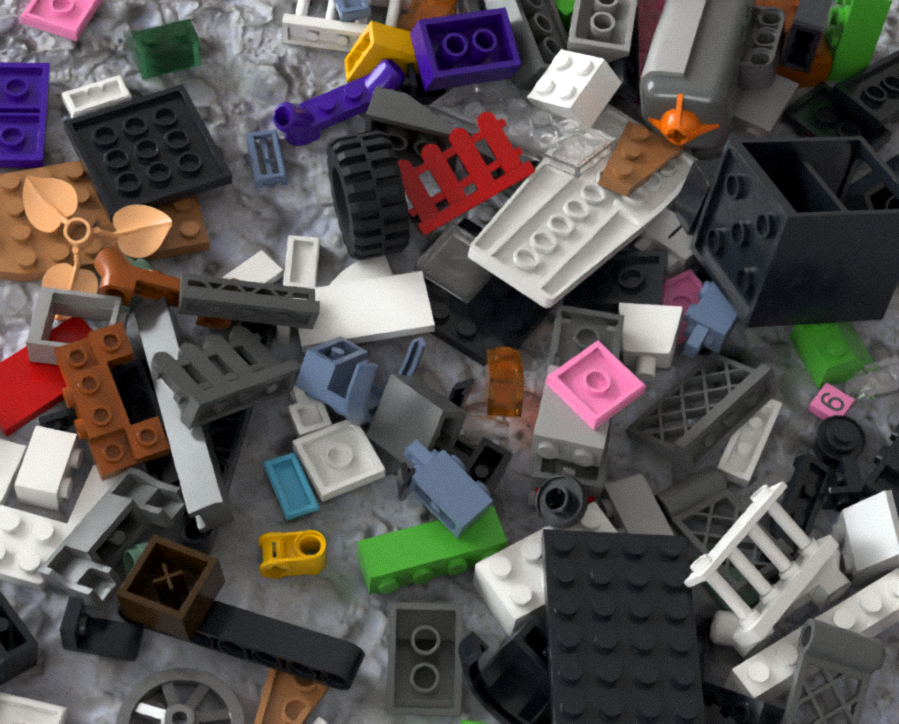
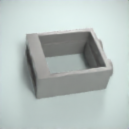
M41 287L26 340L29 361L58 365L54 355V348L69 343L49 341L55 315L110 321L109 326L122 322L126 331L128 311H123L122 297Z

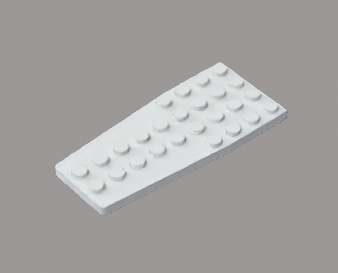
M608 103L589 131L574 127L554 146L535 168L536 172L529 175L473 240L467 255L471 260L542 307L550 308L639 236L665 208L669 209L676 202L693 161L698 159L683 151L679 158H673L669 161L666 168L660 172L656 171L646 183L628 197L598 185L599 179L628 121L642 125Z

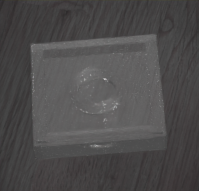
M454 223L446 229L414 264V271H423L425 278L465 303H468L494 275L468 257L470 245L476 237Z

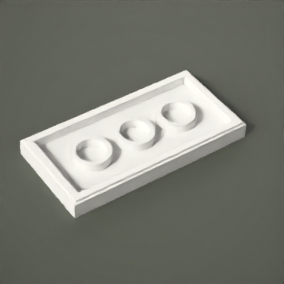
M423 271L309 288L315 289V301H320L319 315L313 329L298 328L302 352H306L309 348L340 336L354 344L434 332L435 324Z

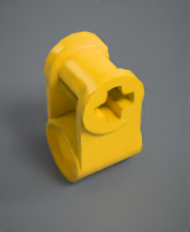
M316 530L285 533L269 532L258 538V546L262 549L263 562L260 564L259 573L265 578L278 579L286 576L315 575L323 571L327 565L326 540ZM308 550H315L318 552L314 555L304 554V552Z

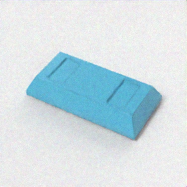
M296 452L262 462L287 521L320 510Z

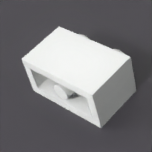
M41 426L35 427L14 484L18 503L55 511L60 510L63 499H69L73 487L71 476L73 470L80 468L83 459V449L79 448L77 434Z

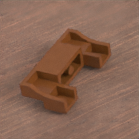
M122 322L89 332L88 338L54 348V355L66 385L65 388H62L65 403L68 409L74 407L78 419L74 420V426L80 440L86 439L101 481L124 473L128 467L134 468L170 453V446L158 416L133 425L130 424L110 372V367L133 360L134 353Z

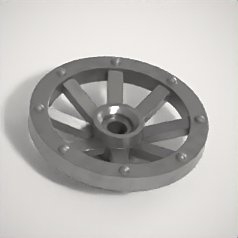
M193 668L167 669L145 678L125 697L116 718V724H131L134 714L161 722L159 724H174L177 720H184V724H214L230 721L231 724H245L242 706L232 689L218 677ZM188 685L197 687V689L185 704H180L174 686ZM162 689L168 708L165 710L142 702L153 693ZM209 693L217 697L226 708L196 712Z

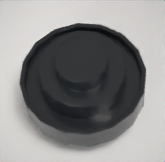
M834 415L826 418L819 425L814 441L819 455L826 461L838 465L842 456H855L857 459L862 454L866 445V436L861 425L854 419L845 415Z
M555 475L547 479L540 486L536 495L535 507L538 516L544 523L558 529L570 528L584 517L588 508V495L585 487L578 480L567 475Z

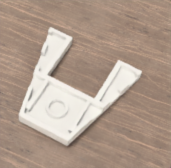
M0 439V580L42 591L47 583L37 572L38 569L122 474L101 481L97 467L93 465L68 523L7 507L4 504L20 471L27 452V446Z

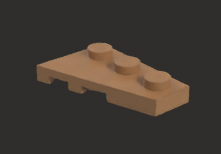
M269 668L254 724H306L330 687Z

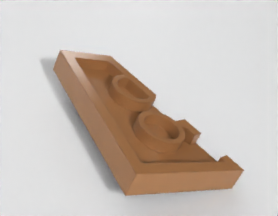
M628 121L599 179L598 185L628 197L646 183L656 171L660 172L666 168L669 161L673 158H679L686 146L679 147L668 141L664 136L656 134L642 125Z

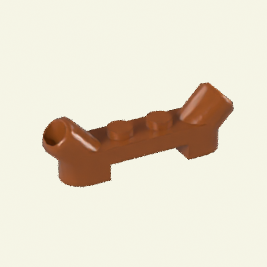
M109 246L101 250L95 257L94 268L102 278L98 290L99 294L122 297L123 306L130 307L132 296L154 302L160 300L161 297H165L170 306L179 307V278L165 275L158 270H146L132 266L119 247ZM197 316L196 325L223 330L231 326L232 320Z

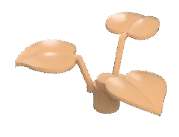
M27 176L24 181L23 204L31 224L42 232L52 233L63 223L65 225L63 229L64 236L73 246L74 267L67 263H59L52 266L45 273L41 287L97 294L98 279L95 273L91 270L80 269V250L90 247L96 235L118 238V246L125 255L137 259L146 258L154 254L161 247L173 225L171 218L162 211L150 206L135 204L125 206L114 214L113 224L117 230L116 232L102 230L98 227L92 228L83 218L67 219L73 216L78 208V195L69 183L57 178ZM55 315L56 321H64L71 318V316Z

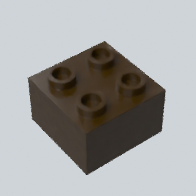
M153 534L116 595L125 617L190 642L223 587L225 579L218 558Z

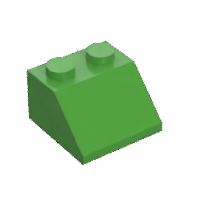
M851 322L793 326L789 338L818 390L822 389L826 382L830 385H836L877 372L876 364Z

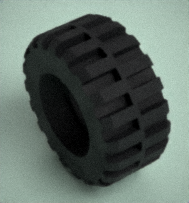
M379 130L334 138L327 145L328 175L339 228L348 253L352 258L361 261L402 252L409 245L410 220L401 171L390 139H388L386 133Z

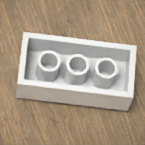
M595 501L588 504L584 517L576 525L562 529L551 525L543 528L548 530L618 533ZM543 529L475 564L472 585L509 637L518 626L534 614L542 622L546 621L541 539Z

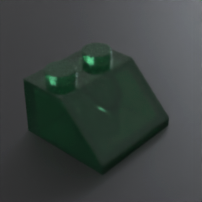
M189 18L175 19L123 32L142 80L201 65L200 40Z

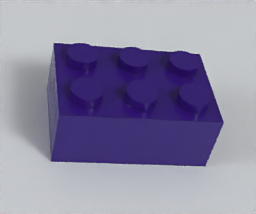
M506 7L420 19L410 33L425 92L511 79L521 66Z

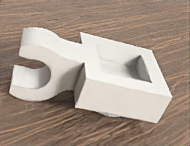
M294 386L290 392L294 404L288 406V413L298 438L331 426L332 423L323 401L309 398L306 396L305 391Z

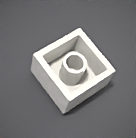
M561 49L527 98L546 121L589 131L622 82L605 59Z

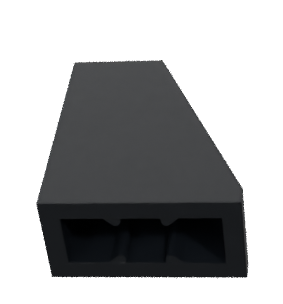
M800 0L780 66L809 74L831 2L824 0Z

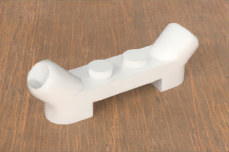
M838 549L834 551L776 624L810 601L822 611L849 589L851 582L840 570L841 553ZM717 611L713 616L710 628V639L714 644L733 647L745 661L769 646L775 633L773 628L762 641L741 648L732 637L741 626L739 624L740 618L734 612Z

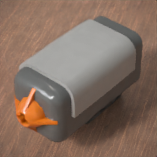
M666 0L639 84L643 125L652 132L664 136L668 141L679 147L686 146L687 148L714 150L724 146L729 137L742 88L766 89L772 86L775 81L785 43V13L775 7L756 6L753 0Z

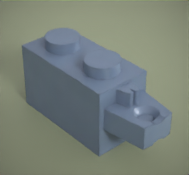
M705 281L697 297L701 300L697 305L691 303L683 318V321L687 322L683 335L688 337L682 354L692 359H695L703 346L719 353L740 319L714 281Z
M417 439L405 449L404 456L416 469L408 488L457 539L488 513L493 502L488 488L480 481L475 482L466 473V467L455 455L450 456L444 449L441 452L435 449L430 452Z

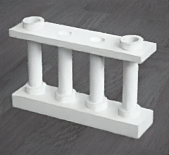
M298 0L295 15L284 13L282 43L349 52L368 26V18L357 19L355 23L337 21L338 12L333 0L328 1L325 19L308 17L310 0ZM368 0L369 6L388 8L385 25L397 28L400 10L410 11L411 0Z
M783 481L771 487L767 484L763 485L751 496L750 499L753 503L709 554L700 556L691 565L690 569L693 572L684 581L688 588L707 581L740 618L739 624L741 626L732 637L741 648L763 640L839 547V544L831 535L818 540L809 538L776 500L788 487ZM766 511L799 547L797 552L800 555L795 561L790 562L757 524ZM746 535L752 539L780 571L778 573L780 579L776 584L770 585L737 547ZM726 558L730 560L760 594L759 600L761 602L756 608L751 609L717 571V568Z

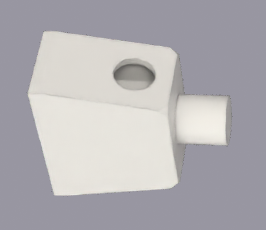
M619 303V314L624 315L621 338L623 362L627 366H636L635 376L640 381L651 382L655 379L656 367L669 368L672 364L682 329V307Z

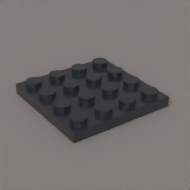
M183 84L63 121L65 132L110 223L113 222L114 214L125 206L139 204L158 208L232 183V174Z
M464 218L415 272L423 271L435 324V331L429 333L497 375L557 303L550 308H544L471 260L467 255L470 245L483 228Z

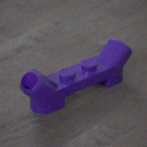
M382 59L372 72L366 76L298 105L290 102L280 103L274 110L273 122L276 128L283 132V136L289 144L294 146L307 145L320 139L321 130L367 111L376 86L396 91L405 81V74L394 61Z

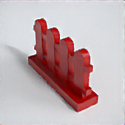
M483 112L476 121L479 132L471 137L463 128L453 129L449 135V142L452 147L443 153L435 144L425 145L421 151L424 163L416 168H413L412 164L407 160L397 161L401 171L405 194L413 206L408 212L412 218L418 215L421 223L415 226L421 237L536 172L530 160L524 164L521 163L519 156L523 155L520 147L515 150L513 149L502 129L507 126L503 118L497 121L492 113ZM482 139H485L496 159L487 166L474 145ZM454 155L458 156L468 174L466 178L460 181L457 180L447 162V159ZM501 167L504 175L494 180L491 172ZM428 170L441 191L430 197L419 178V175ZM473 183L477 190L467 196L463 188ZM445 199L449 206L439 212L435 204Z

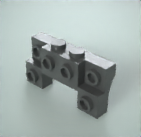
M128 467L37 572L48 586L70 592L73 597L84 599L85 605L101 609L113 598L114 593L123 584L122 579L113 567L123 557L125 550L131 548L150 524L170 528L181 518L182 513L186 510L181 487L161 482L140 469Z

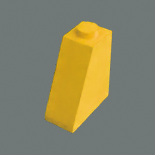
M371 21L344 59L346 82L349 83L370 74L382 59L394 61L403 70L405 75L407 73V63H414L415 74H420L410 38L411 32Z

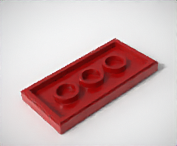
M71 317L51 330L49 341L72 343L88 338V333L93 330L82 318ZM27 346L0 362V430L6 437L64 400L62 388H65L66 385L59 366L29 361Z

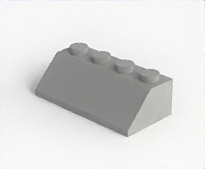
M575 0L566 51L602 58L607 63L628 56L637 0Z

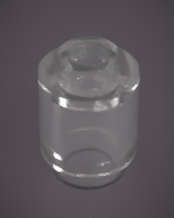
M471 410L466 416L459 433V438L467 440L469 444L478 445L482 437H485L500 446L501 441H507L509 421L503 420V413Z

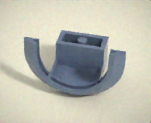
M341 336L307 349L294 385L305 391L306 396L309 398L323 401L332 406L336 413L346 416L347 420L354 425L372 422L385 390L373 383L379 365L369 363L370 361L366 360L368 351ZM419 337L411 341L405 360L398 372L399 375L414 376L426 347L424 338Z

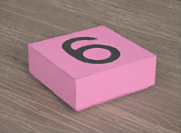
M826 382L809 405L807 411L822 420L834 415H846L855 399Z

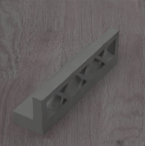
M181 273L178 314L313 329L319 315L320 301H315V289Z

